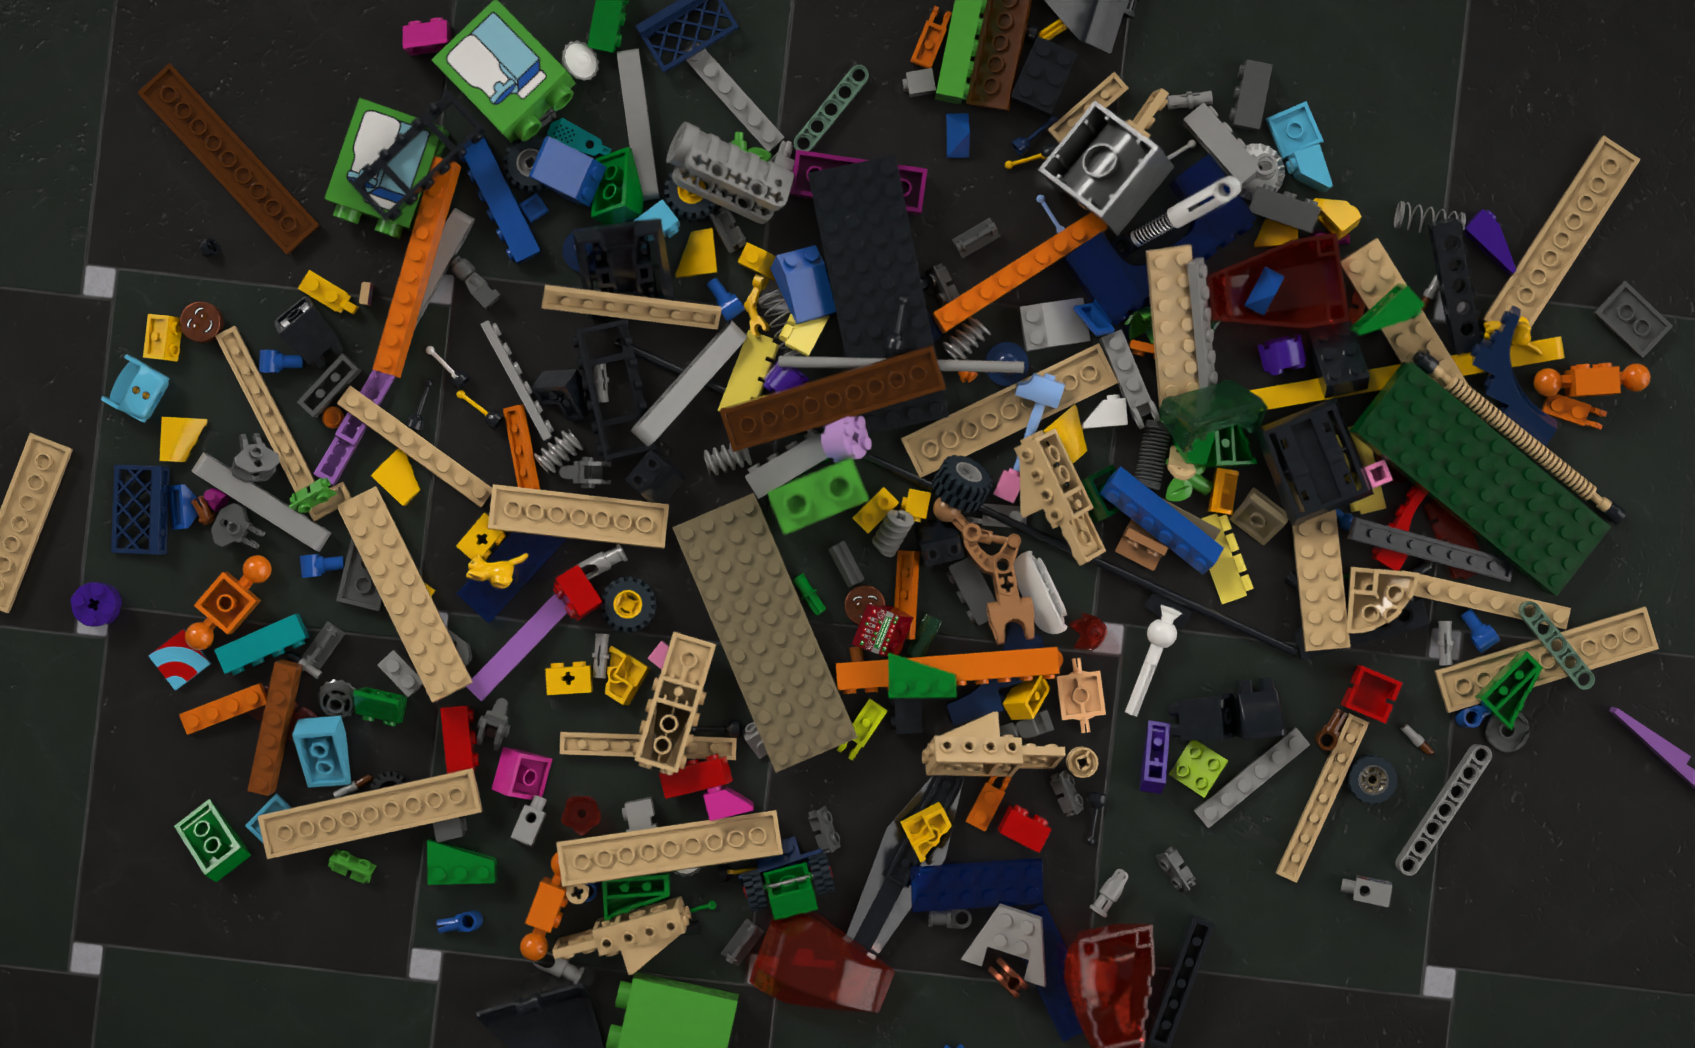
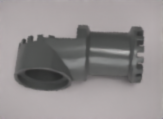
M929 907L928 927L941 925L947 928L965 929L971 924L972 916L966 908L934 910L933 907ZM959 912H964L968 915V921L965 924H959L956 921V915Z

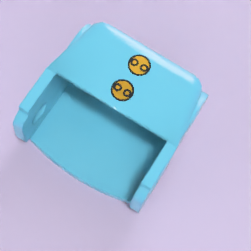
M126 354L124 358L129 360V362L119 374L112 388L110 398L102 396L101 400L145 423L153 414L166 391L170 378L139 359Z

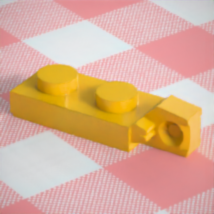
M311 270L307 272L298 287L299 290L336 312L342 313L345 309L355 314L359 308L349 302L351 296L347 292Z

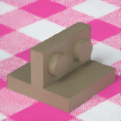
M1253 487L1229 520L1264 546L1287 523L1288 518L1285 510Z

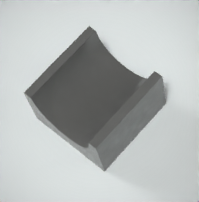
M1094 101L1038 170L1061 194L1065 192L1118 236L1171 172L1174 165L1159 146Z

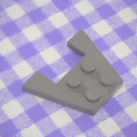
M999 904L961 960L982 966L987 948L991 947L1029 960L1024 980L1045 987L1046 974L1042 917Z

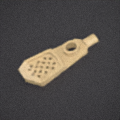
M1171 445L1167 469L1174 478L1186 481L1196 473L1194 464L1185 463L1176 447Z

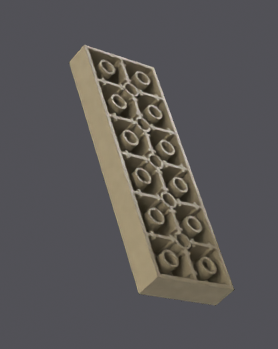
M752 493L672 527L775 772L858 738L756 495Z

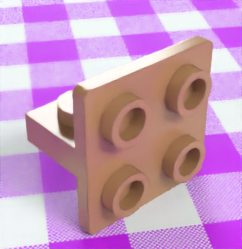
M1130 519L1115 552L1150 570H1155L1161 556L1165 555L1168 547L1134 520Z

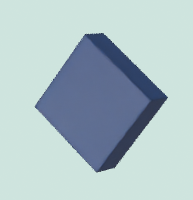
M537 193L519 204L531 224L550 212Z

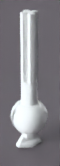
M1161 605V620H1155L1148 627L1147 637L1151 645L1125 710L1130 715L1138 716L1163 648L1171 646L1177 638V630L1175 625H1173V621L1182 613L1172 607Z

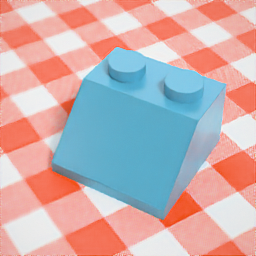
M1320 144L1296 151L1287 158L1286 167L1288 173L1293 174L1294 179L1321 193L1333 187Z

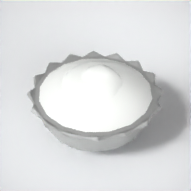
M578 40L575 42L570 41L568 45H565L562 51V65L570 76L583 81L591 80L592 77H595L596 72L599 70V61L597 54L593 52L592 48L587 47L585 42L581 43Z

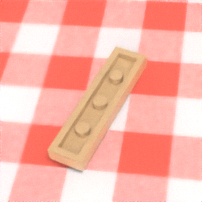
M1113 72L1047 131L1060 144L1094 101L1107 108L1129 88Z

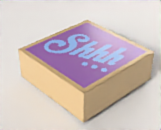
M363 282L361 284L359 297L361 305L371 306L374 287L372 283Z

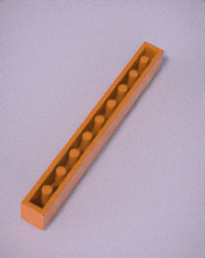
M434 156L430 171L440 161H442L443 158ZM454 161L450 164L451 169L443 176L440 174L434 179L435 184L429 190H424L372 369L379 373L401 378L461 170V166Z
M1089 213L935 311L931 315L932 319L941 333L944 334L1109 228L1094 214Z
M1058 647L907 658L956 674V686L967 685L966 681L975 680V684L989 683V679L995 678L1000 683L1011 682V677H1020V681L1033 680V676L1042 675V679H1054L1055 674H1060ZM888 660L836 663L838 690H843V694L856 693V689L865 688V692H878V687H887V691H889Z

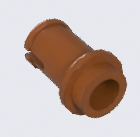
M204 496L198 497L201 506H199L196 498L191 501L199 516L198 521L200 523L202 522L203 525H207L215 521V513L211 512Z
M849 648L851 662L864 661L863 648Z

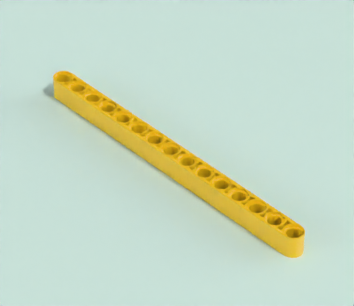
M1561 337L1532 341L1533 344L1541 348L1543 351L1542 355H1538L1525 346L1514 344L1510 347L1512 367L1565 358ZM1471 352L1451 355L1463 376L1486 372L1472 365ZM1401 364L1368 370L1370 375L1368 389L1335 397L1382 390ZM1318 379L1239 392L1243 414L1326 400L1324 399Z

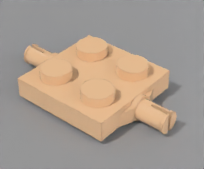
M1076 658L1071 659L1073 672L1068 675L1056 676L1061 719L1080 720L1081 733L1091 732L1089 719L1098 715H1106L1100 670L1082 671L1081 658H1077V664Z

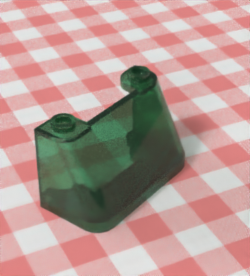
M1224 380L1215 385L1173 397H1166L1162 401L1158 413L1182 452L1185 453L1194 449L1192 444L1196 440L1204 441L1210 432L1240 424L1242 429L1246 428L1249 433L1254 432V429L1261 426L1267 411V405L1262 398L1236 381Z

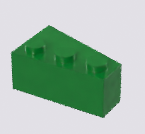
M629 0L595 1L587 47L612 53L617 47L620 48L622 42L620 30L621 26L625 24L626 13L624 12Z
M1233 399L1208 400L1219 415L1220 420L1206 468L1247 467L1257 464L1248 446L1250 445L1249 440L1245 438L1241 428L1242 422Z
M1521 650L1475 698L1506 729L1512 730L1514 722L1543 667L1527 651Z
M888 653L889 698L957 697L956 674Z
M434 838L427 840L428 885L484 884L497 881V858L457 847L453 844L437 842Z
M670 872L603 881L605 921L619 914L628 913L642 905L646 906L669 897L671 890Z

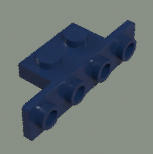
M795 836L781 840L783 855L756 859L761 880L765 881L763 874L765 872L805 862L807 867H811L808 857L821 854L823 851L818 849L801 855ZM740 874L738 879L741 886L744 887L742 874Z

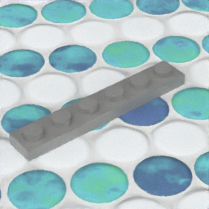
M693 43L690 44L683 52L687 53L690 50H692ZM706 49L686 60L765 150L770 152L785 139Z
M1194 258L1187 264L1199 385L1200 392H1209L1216 386L1218 374L1214 367L1216 353L1212 347L1214 333L1210 327L1212 312L1208 307L1207 266L1204 265V258Z
M487 320L480 325L544 441L553 438L551 432L554 431L550 421L543 419L541 415L544 412L538 400L534 402L530 395L533 393L528 381L523 382L520 376L523 372L517 361L513 363L509 356L512 354V351L506 342L502 343L499 336L502 333L496 323L492 324Z
M1296 727L1293 728L1287 735L1282 737L1198 806L1194 812L1207 828H1210L1310 745Z

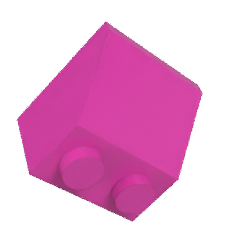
M441 17L432 18L428 23L411 21L408 22L407 26H403V49L409 56L440 52L452 41L450 24Z
M503 747L492 790L506 796L533 800L534 795L542 797L552 759L519 749Z
M728 786L709 788L704 793L710 821L749 812L754 809L753 801Z

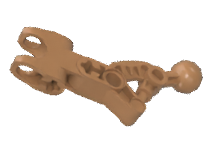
M940 497L937 498L933 506L937 519L942 522H951L961 532L962 547L968 557L983 573L992 576L997 601L986 603L988 623L997 645L1005 642L1004 628L1010 622H1016L1021 625L1027 640L1033 639L1035 617L1031 596L1019 598L1014 570V562L1021 543L1020 536L1011 534L1009 537L995 535L993 531L980 529L977 524L969 523L960 513L961 511L948 506ZM978 542L989 545L993 542L1003 544L999 553L990 556L979 547ZM997 562H1005L1007 565V570H999L997 568ZM1008 576L1005 579L1006 586L1011 587L1008 592H1006L1005 589L1001 588L1004 584V577Z

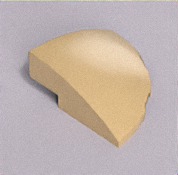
M1350 567L1346 633L1372 631L1394 620L1402 612L1408 601L1412 599L1418 584L1419 573Z

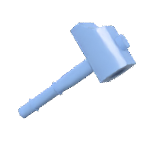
M1034 373L1031 378L1018 382L1015 395L1035 401L1024 438L1036 433L1046 405L1056 409L1059 405L1065 383L1055 380L1056 376L1045 373L1042 376ZM1017 456L1013 469L1020 472V460Z

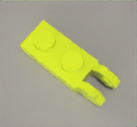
M870 698L852 723L858 738L853 740L857 745L849 753L848 758L851 760L855 758L861 747L865 746L888 711ZM847 743L839 745L837 751L840 753L844 751Z

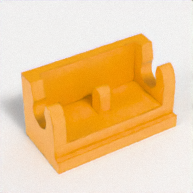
M1214 468L1212 481L1214 485L1210 494L1208 512L1233 514L1239 476L1238 471Z

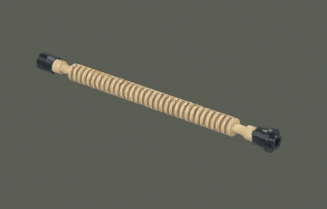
M1428 349L1416 352L1412 358L1413 363L1427 375L1430 374L1435 379L1439 378L1446 384L1445 390L1453 394L1459 401H1462L1470 410L1475 411V414L1479 415L1485 422H1488L1489 425H1492L1498 432H1501L1509 441L1514 442V445L1518 446L1528 456H1531L1533 460L1552 473L1558 480H1561L1563 484L1582 497L1583 500L1591 499L1596 503V507L1601 510V513L1616 525L1624 519L1627 513L1625 509L1614 501L1611 502L1606 497H1601L1597 494V487L1588 482L1586 478L1567 465L1561 458H1558L1556 454L1537 441L1531 434H1528L1526 430L1519 427L1517 423L1506 417L1502 411L1498 410L1492 403H1489L1483 396H1480L1472 387L1467 386V383L1463 382L1457 375L1451 377L1444 372L1445 369L1439 365L1438 360L1430 355Z

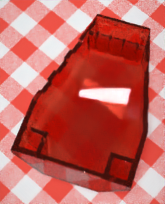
M1337 233L1291 240L1206 276L1213 321L1301 330L1350 321ZM1266 266L1285 277L1263 316L1244 305Z
M808 912L774 920L773 917L753 965L749 982L766 994L789 1004L833 1010L879 1013L896 971L865 950L859 943L850 939L824 917Z
M1112 924L1082 930L1068 948L1064 963V980L1075 1014L1091 1048H1144L1146 1035L1144 1023L1145 1019H1148L1149 1014L1147 1002L1148 996H1151L1152 993L1150 981L1151 976H1154L1155 972L1153 925Z

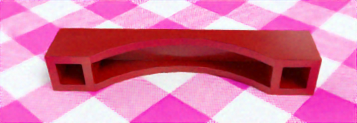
M1414 485L1410 487L1406 494L1408 499L1405 504H1400L1395 512L1397 517L1394 522L1389 523L1387 526L1409 532L1412 517L1419 504L1427 496ZM1374 546L1372 550L1374 555L1371 559L1389 570L1399 571L1408 555Z

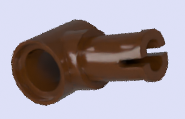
M1335 708L1328 724H1325L1322 730L1318 731L1315 735V743L1319 748L1328 751L1337 746L1340 734L1338 731L1348 716L1347 713ZM1325 734H1329L1331 737V742L1327 746H1323L1321 743V738Z

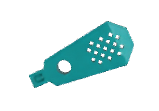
M564 118L552 122L547 132L549 137L588 155L596 156L599 153L607 155L612 150L602 145L601 139ZM592 141L594 147L588 149L586 148V143Z

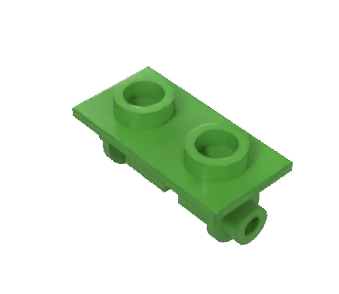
M320 478L309 485L310 493L307 487L293 493L290 498L292 504L288 507L301 514L306 513L316 505L328 501L329 498L337 493L329 489L328 486L331 483L328 478Z
M338 849L334 851L328 864L331 871L344 876L347 875L348 870L352 871L350 878L362 884L365 882L369 884L372 873L377 865L370 863L368 860L357 858L346 851Z

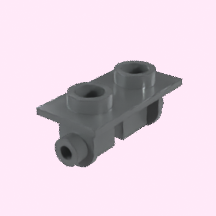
M721 207L718 211L708 215L729 253L746 246L745 240L747 238L744 237L739 226L735 227L734 223L736 221L729 209Z
M988 218L955 237L952 241L963 259L1001 236L997 231L995 223Z
M942 263L925 271L926 279L933 288L936 300L940 306L943 307L960 296L954 284L947 287L946 283L952 279L946 266L943 267Z
M327 621L302 657L311 666L314 665L321 669L346 633Z
M1064 769L1059 774L1051 775L1049 782L1055 795L1064 794V797L1057 799L1063 814L1066 813L1067 817L1080 813L1084 809L1083 799L1076 792L1073 776L1068 773L1067 769Z
M826 806L808 812V820L813 832L821 831V834L815 835L819 849H822L823 853H828L840 848V837L833 827L832 815Z
M1171 846L1165 850V853L1156 855L1159 866L1170 877L1172 886L1179 893L1191 890L1190 888L1196 884L1194 881L1195 877L1187 866H1184L1182 869L1179 868L1184 863V860L1177 849H1173Z
M746 919L721 954L726 957L729 963L739 966L764 931L749 919Z

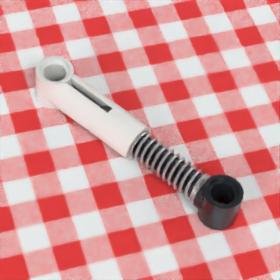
M1227 176L1168 208L1165 215L1155 218L1152 222L1146 223L1145 226L1143 225L1135 231L1121 234L1112 243L1113 252L1119 257H1127L1136 252L1145 243L1150 242V240L1157 236L1163 235V233L1173 229V227L1180 228L1239 195L1241 191L1239 180L1233 176ZM1224 184L1230 187V194H1227L1224 191ZM1214 194V199L1203 205L1200 204V201ZM1123 240L1129 243V249L1124 247Z

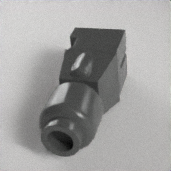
M459 255L450 263L452 272L460 281H465L471 295L486 310L502 297L496 289L492 290L489 284L475 272V267L467 258H462Z
M1047 709L1038 711L1034 719L1017 720L1016 724L1011 722L999 727L1000 737L1003 735H1014V738L1021 737L1023 739L1054 730Z

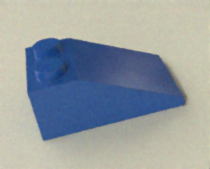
M546 136L529 177L572 203L590 207L607 167L595 159Z
M816 245L776 256L770 269L796 325L836 314L825 263Z

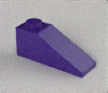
M1482 209L1465 225L1464 234L1508 276L1514 274L1516 267L1500 224L1496 221L1497 217L1489 210L1485 211Z
M1148 721L1141 768L1140 791L1161 794L1164 789L1167 774L1170 723Z

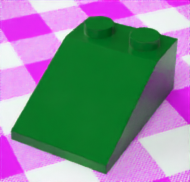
M626 147L595 158L596 161L607 168L592 200L591 217L604 225L622 223L640 217L643 211V192L632 148Z
M1397 283L1357 320L1349 330L1361 335L1408 321L1410 318L1413 320L1422 313L1421 308L1425 304L1407 285Z
M368 687L354 690L356 714L362 715L361 719L374 721L377 718L383 720V724L396 726V723L403 721L407 696Z
M210 799L174 826L204 875L215 882L219 881L251 856L241 838Z

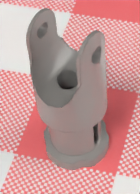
M616 544V547L606 552L601 551L577 565L580 568L589 564L597 566L593 572L585 575L589 580L611 569L612 565L622 560L625 562L628 559L622 546Z
M1117 869L1112 877L1102 886L1101 894L1095 903L1090 905L1092 910L1105 918L1112 903L1116 902L1122 894L1124 885L1128 880V874L1123 869Z
M548 951L547 954L554 958L553 953ZM561 957L555 959V964L551 968H544L533 963L537 968L553 976L563 977L574 982V985L580 982L585 971L584 967L578 968L568 963L567 959L562 960Z

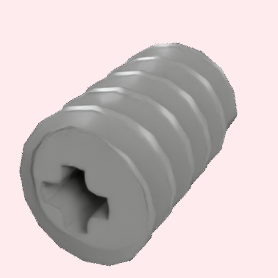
M967 318L969 325L961 324L963 332L956 329V337H948L951 344L947 342L942 343L945 352L952 360H958V357L965 360V351L970 354L973 353L970 348L971 345L976 348L979 347L977 339L985 341L983 333L991 335L988 329L977 319Z
M570 430L569 434L561 431L563 439L555 436V445L548 442V451L541 448L542 456L534 454L535 459L548 474V470L553 473L557 472L555 465L559 467L564 466L562 459L569 462V453L576 456L575 448L579 450L584 449L581 442Z
M730 443L729 450L724 445H721V452H718L714 447L712 455L707 450H704V458L709 475H711V470L715 475H719V468L726 473L728 465L732 470H736V463L741 468H744L745 461L750 466L752 465L748 448L733 452Z
M903 510L888 511L887 517L884 518L876 535L872 538V543L884 556L893 557L896 554V551L914 523L913 516Z

